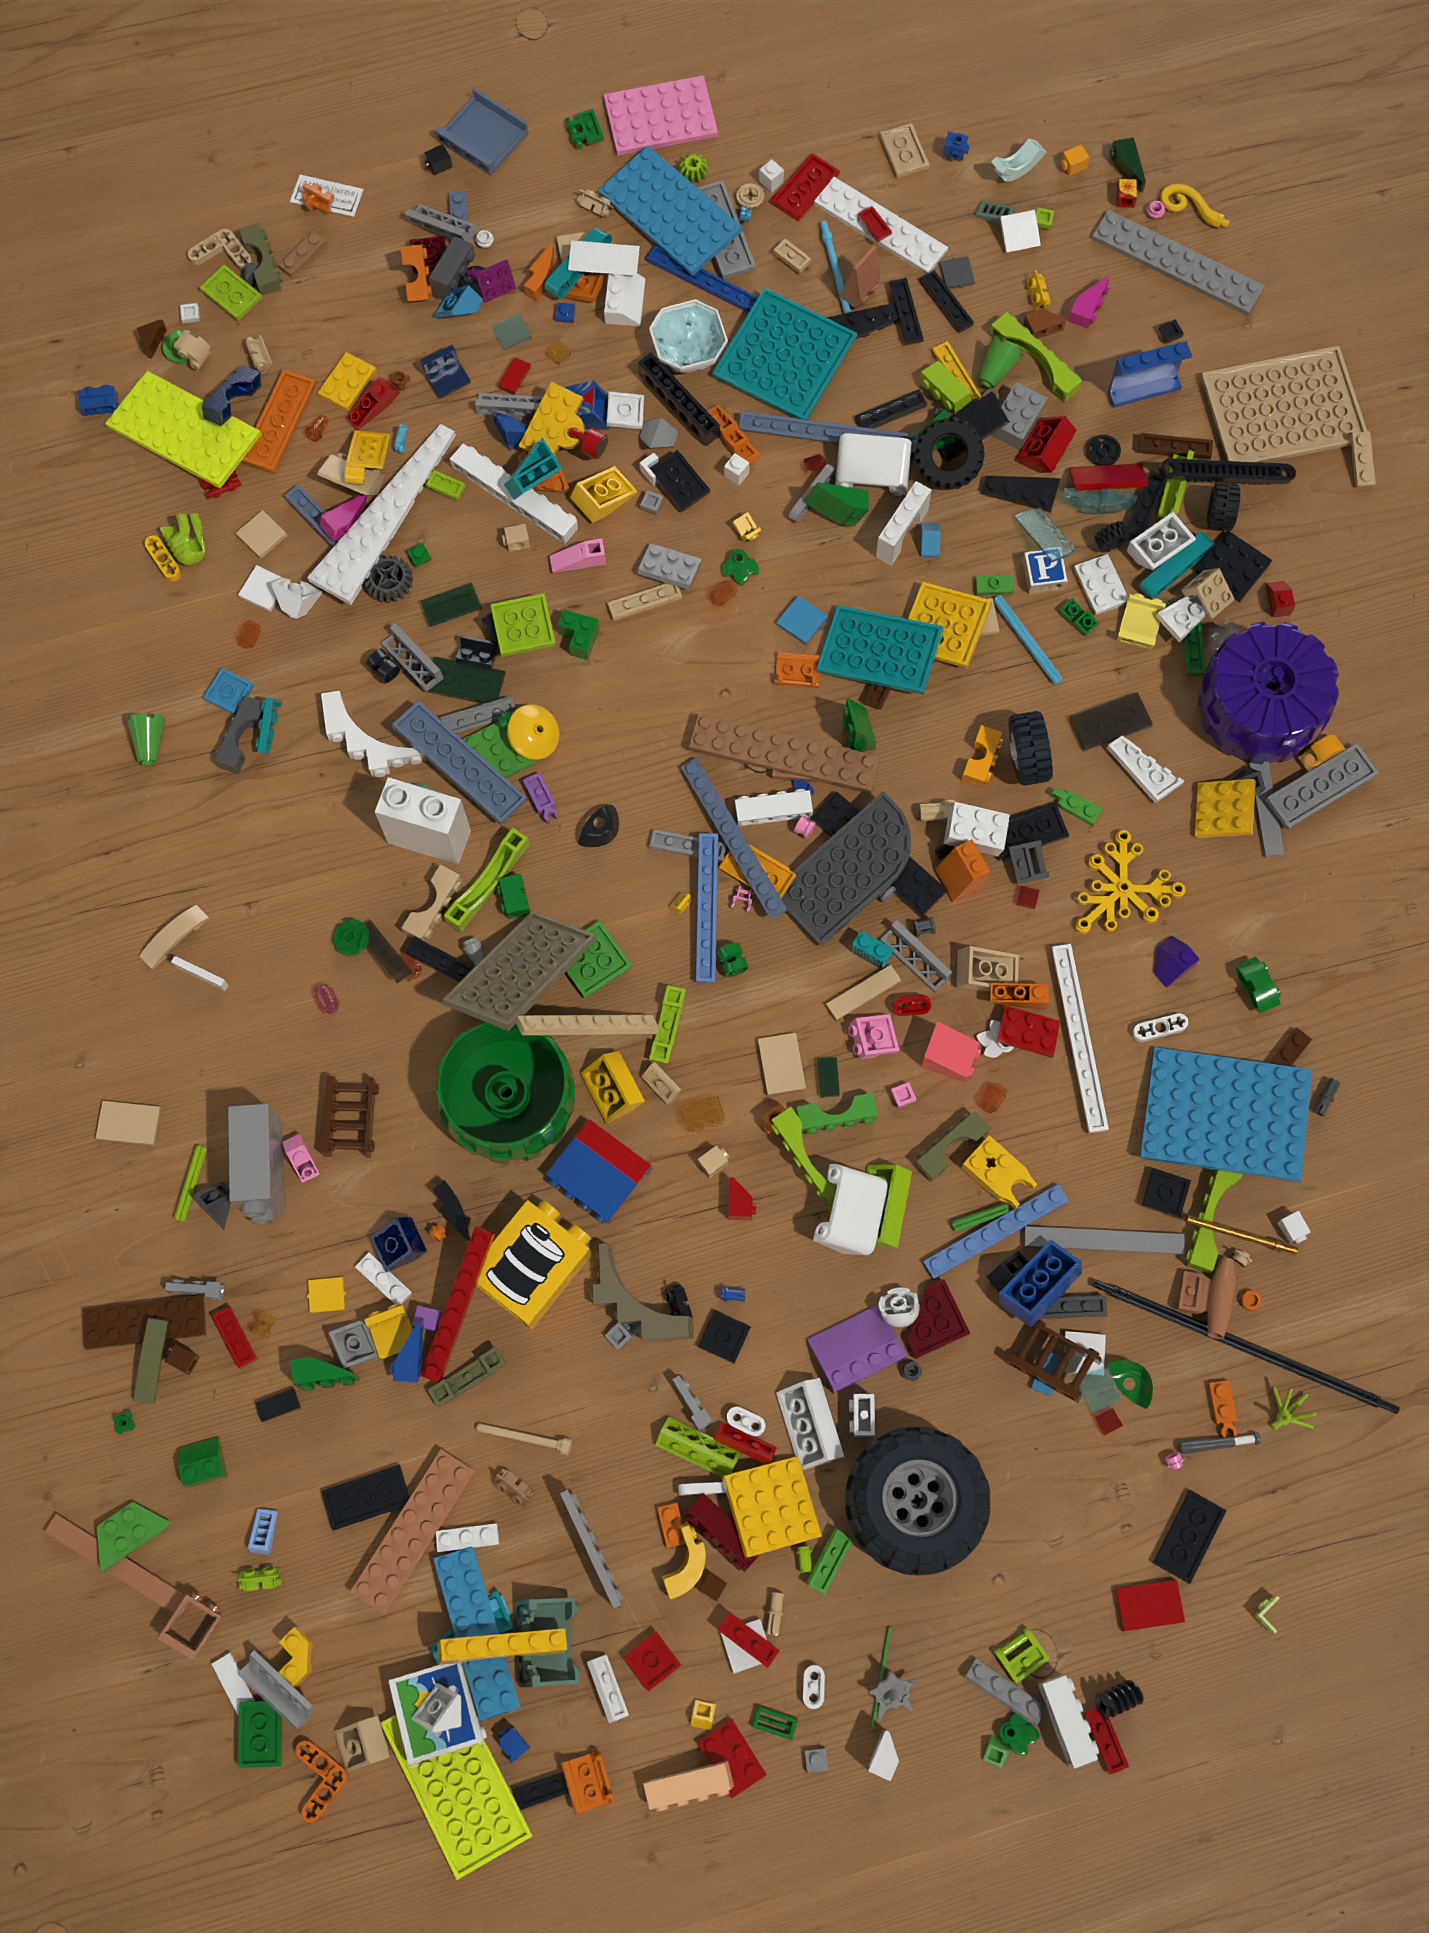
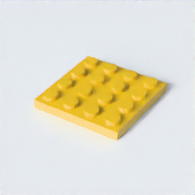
M922 582L908 619L944 626V632L935 660L968 668L991 609L992 600Z
M798 1456L722 1477L745 1558L822 1536Z

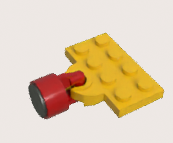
M551 381L519 447L529 452L533 445L543 438L554 456L559 447L573 449V447L581 445L582 453L597 459L602 456L606 449L608 436L595 428H591L586 433L582 419L576 415L584 398Z

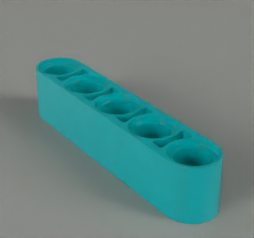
M595 227L582 241L611 244L612 236ZM570 255L545 283V290L558 298H563L586 273L568 270Z
M1203 532L1198 533L1193 543L1165 561L1143 580L1138 588L1150 600L1158 597L1207 555L1215 546V543Z

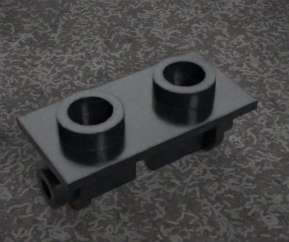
M672 1284L666 1288L665 1299L669 1303L671 1316H689L693 1318L690 1306H682L683 1302L688 1301L685 1288L681 1284Z

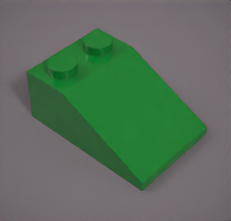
M817 482L804 498V503L836 523L852 527L856 526L869 511L868 490Z

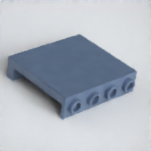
M473 88V97L445 128L438 126L435 130L436 138L439 143L491 176L529 134L528 124L525 119L519 118L510 109H505L496 100H491L485 93Z

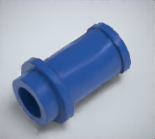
M725 1286V1288H721L720 1300H724V1302H727V1300L745 1302L744 1296H737V1294L745 1295V1289H733Z

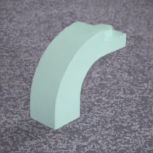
M1029 138L1014 155L1006 159L995 157L992 164L995 166L994 170L1003 180L1009 182L1020 178L1030 171L1047 151L1036 140Z

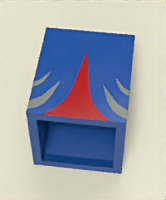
M594 380L564 387L584 398L576 415L582 419L585 429H609V426H606L608 394Z

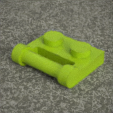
M1028 1627L1022 1630V1634L1003 1648H997L994 1651V1654L1015 1684L1050 1660ZM1027 1640L1031 1643L1030 1647L1012 1660L1008 1661L1005 1657Z

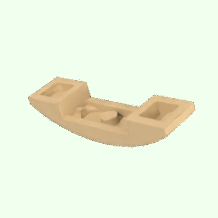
M197 905L189 908L164 927L145 947L139 957L153 970L166 958V954L193 929L195 931L199 929L210 918Z

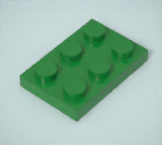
M266 1701L239 1702L238 1768L282 1766V1717Z

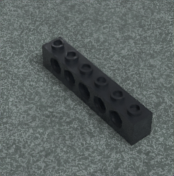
M652 352L638 362V374L706 446L720 436V424Z

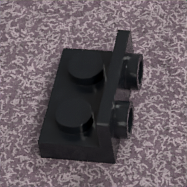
M462 635L455 663L491 670L497 657V642Z

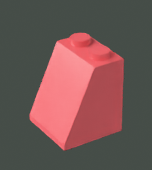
M937 1022L921 1067L966 1082L967 1077H972L975 1069L972 1066L973 1060H978L981 1049H978L980 1042Z

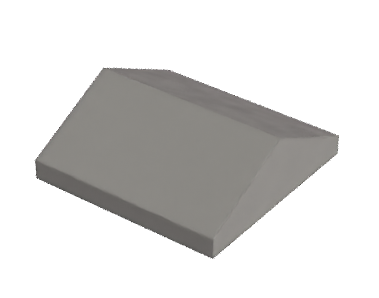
M364 1319L328 1332V1336L343 1369L357 1367L379 1357L374 1340Z

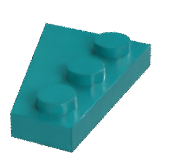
M266 697V700L262 703V712L264 713L263 719L259 722L260 738H257L256 741L258 753L270 754L274 738V729L272 727L278 721L279 716L276 710L277 707H281V700Z

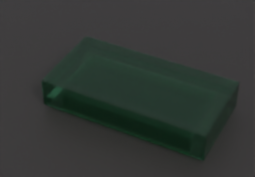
M837 1057L817 1059L820 1098L840 1097Z

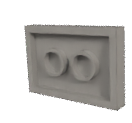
M650 543L638 568V574L690 590L701 565V558Z

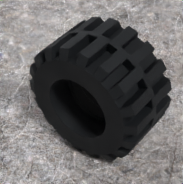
M1220 482L1214 484L1207 511L1208 528L1229 531L1234 528L1240 506L1241 492L1239 485Z

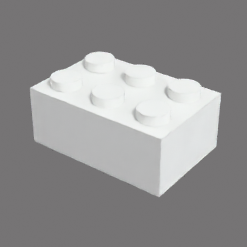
M954 802L949 809L943 844L957 847L972 839L980 853L998 857L1005 847L1010 814Z

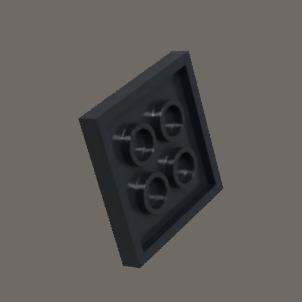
M1227 530L1196 568L1195 572L1200 574L1203 570L1219 568L1234 599L1240 603L1273 560Z

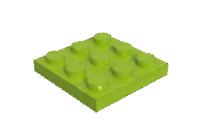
M545 593L490 604L502 657L556 646Z

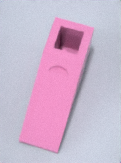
M602 538L584 541L550 555L552 573L606 565Z

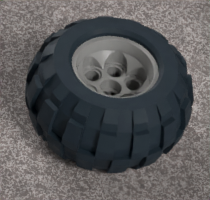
M921 1426L903 1427L875 1439L859 1455L848 1476L845 1489V1510L856 1541L874 1561L901 1574L914 1576L931 1575L943 1572L959 1564L977 1547L989 1522L991 1494L988 1479L985 1477L980 1462L973 1452L971 1453L961 1441L950 1434L934 1430V1428ZM911 1474L916 1475L919 1479L918 1485H910L908 1476ZM929 1482L937 1483L938 1491L936 1493L928 1490ZM894 1488H900L903 1491L901 1499L893 1497L892 1491ZM915 1496H917L918 1499H922V1502L919 1504V1507H917L916 1504H912L911 1502L915 1498ZM935 1502L940 1503L943 1507L942 1512L939 1514L934 1513L932 1510V1504ZM898 1509L906 1510L908 1516L905 1520L897 1518L896 1512ZM918 1516L926 1518L927 1525L925 1527L917 1525L916 1519Z

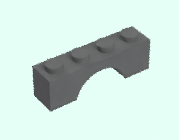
M245 696L243 701L239 702L237 714L235 717H232L229 724L230 728L222 737V745L214 754V761L219 768L239 774L246 759L243 752L239 749V739L247 729L259 726L260 720L263 719V702Z

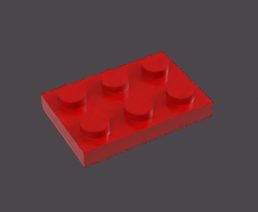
M1005 1005L996 1042L1052 1058L1055 1054L1060 1021Z
M733 1719L698 1742L710 1765L728 1761L734 1787L729 1790L731 1799L767 1775Z

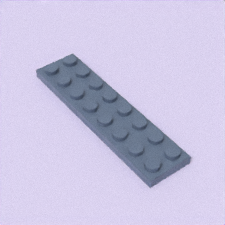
M419 700L392 724V728L500 825L527 801V797Z

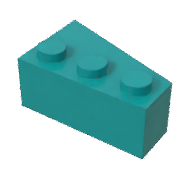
M543 438L533 445L504 484L514 500L563 469Z

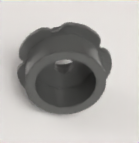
M915 1361L905 1363L902 1367V1375L907 1380L916 1381L922 1374L921 1367Z

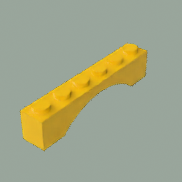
M565 1628L441 1639L437 1643L439 1665L508 1656L563 1654L567 1650Z

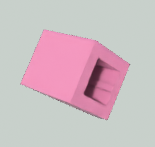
M301 1134L282 1142L285 1152L302 1183L320 1175Z

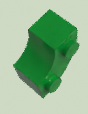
M1257 957L1235 965L1238 981L1245 989L1251 1006L1260 1014L1281 1005L1279 999L1281 992L1274 985L1265 962L1261 963Z

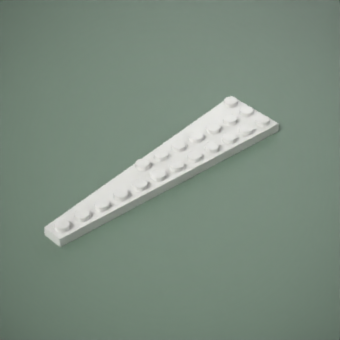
M442 424L436 428L307 577L309 582L352 605L362 588L361 585L365 578L368 579L373 565L379 561L381 552L389 545L390 540L394 537L413 506L415 497L423 490V484L429 479L433 468L439 464L441 457L456 435L453 430Z

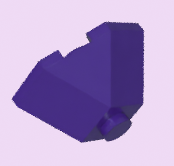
M1171 936L1156 948L1154 974L1167 988L1194 968L1200 959L1186 943Z

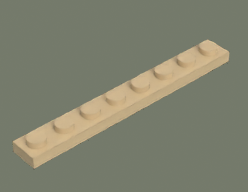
M653 1015L517 1016L516 1021L522 1035L657 1034L660 1029Z

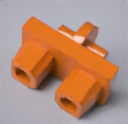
M305 183L303 185L304 194L302 199L306 202V208L313 210L316 207L327 214L331 212L334 194L330 191L325 194L322 193L321 187L316 183L311 186Z

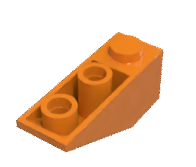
M990 983V1002L1027 1009H1047L1049 1005V984Z

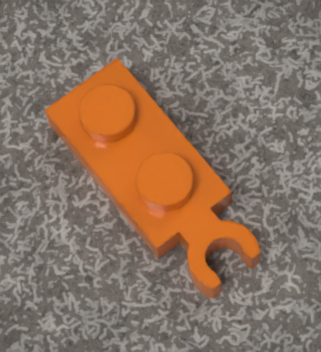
M1229 1380L1208 1383L1215 1423L1222 1424L1220 1430L1221 1437H1226V1429L1231 1430L1232 1436H1237V1430L1232 1425V1422L1237 1421Z

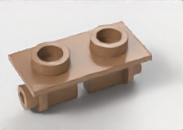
M503 1468L499 1474L497 1473L493 1483L499 1491L508 1494L515 1504L525 1508L528 1501L535 1495L532 1492L533 1489L523 1481L518 1486L515 1485L519 1478L509 1469L505 1470Z

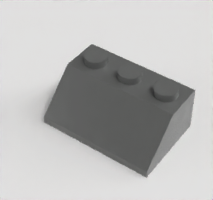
M453 237L429 277L434 298L450 296L452 291L456 290L461 276L465 275L467 266L475 258L473 244L458 237Z

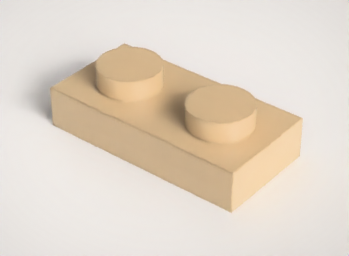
M784 239L773 251L774 255L799 274L811 263V258L787 239Z
M656 1062L651 1064L641 1076L667 1105L681 1091Z

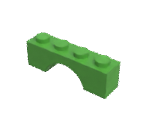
M874 1093L854 1096L851 1107L839 1115H830L823 1112L816 1103L796 1107V1114L802 1121V1133H805V1135L816 1134L818 1130L823 1129L825 1132L833 1131L839 1126L850 1128L854 1127L855 1123L871 1124L878 1118Z

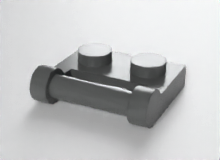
M1041 840L1008 847L1016 885L1050 877L1049 872H1046L1041 850ZM1031 848L1034 849L1039 874L1034 873L1029 852Z

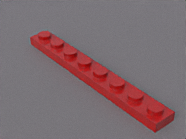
M478 1226L474 1227L421 1373L422 1377L436 1383L442 1381L495 1236L494 1233Z

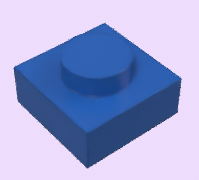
M557 303L556 322L574 323L575 304Z

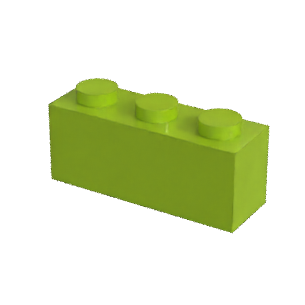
M936 361L921 372L922 386L926 390L928 389L936 400H940L948 411L950 410L956 415L972 404L971 391L939 361Z

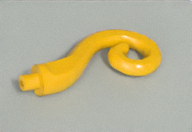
M1171 184L1162 190L1160 202L1166 210L1180 212L1185 209L1187 198L1184 195H1186L1194 202L1206 223L1218 229L1221 226L1228 227L1230 221L1224 219L1225 215L1213 211L1203 197L1192 187L1185 184ZM1174 193H1180L1176 196V200L1179 203H1171L1169 201V196Z

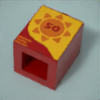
M1119 179L1116 189L1117 208H1134L1137 199V179Z

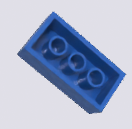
M1050 1239L999 1293V1305L1031 1328L1082 1274V1261Z

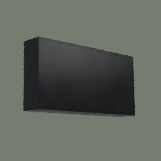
M294 1388L256 1403L263 1423L301 1408Z

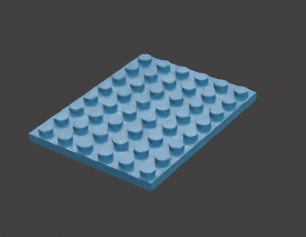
M1155 1047L1140 1159L1300 1183L1302 1179L1312 1070Z

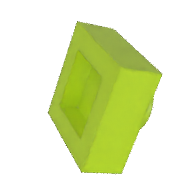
M1037 207V226L1051 229L1054 211Z

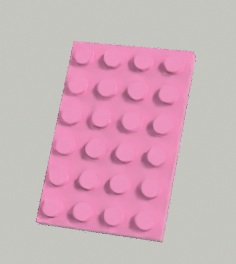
M704 75L604 94L617 156L640 152L647 146L651 149L718 137V130Z

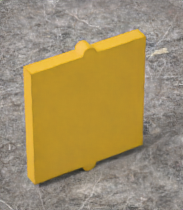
M343 1277L308 1280L309 1295H307V1298L309 1299L310 1313L345 1310L344 1296L346 1292L344 1291Z

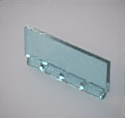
M1040 507L1015 515V520L1052 563L1070 556L1076 550L1074 545Z

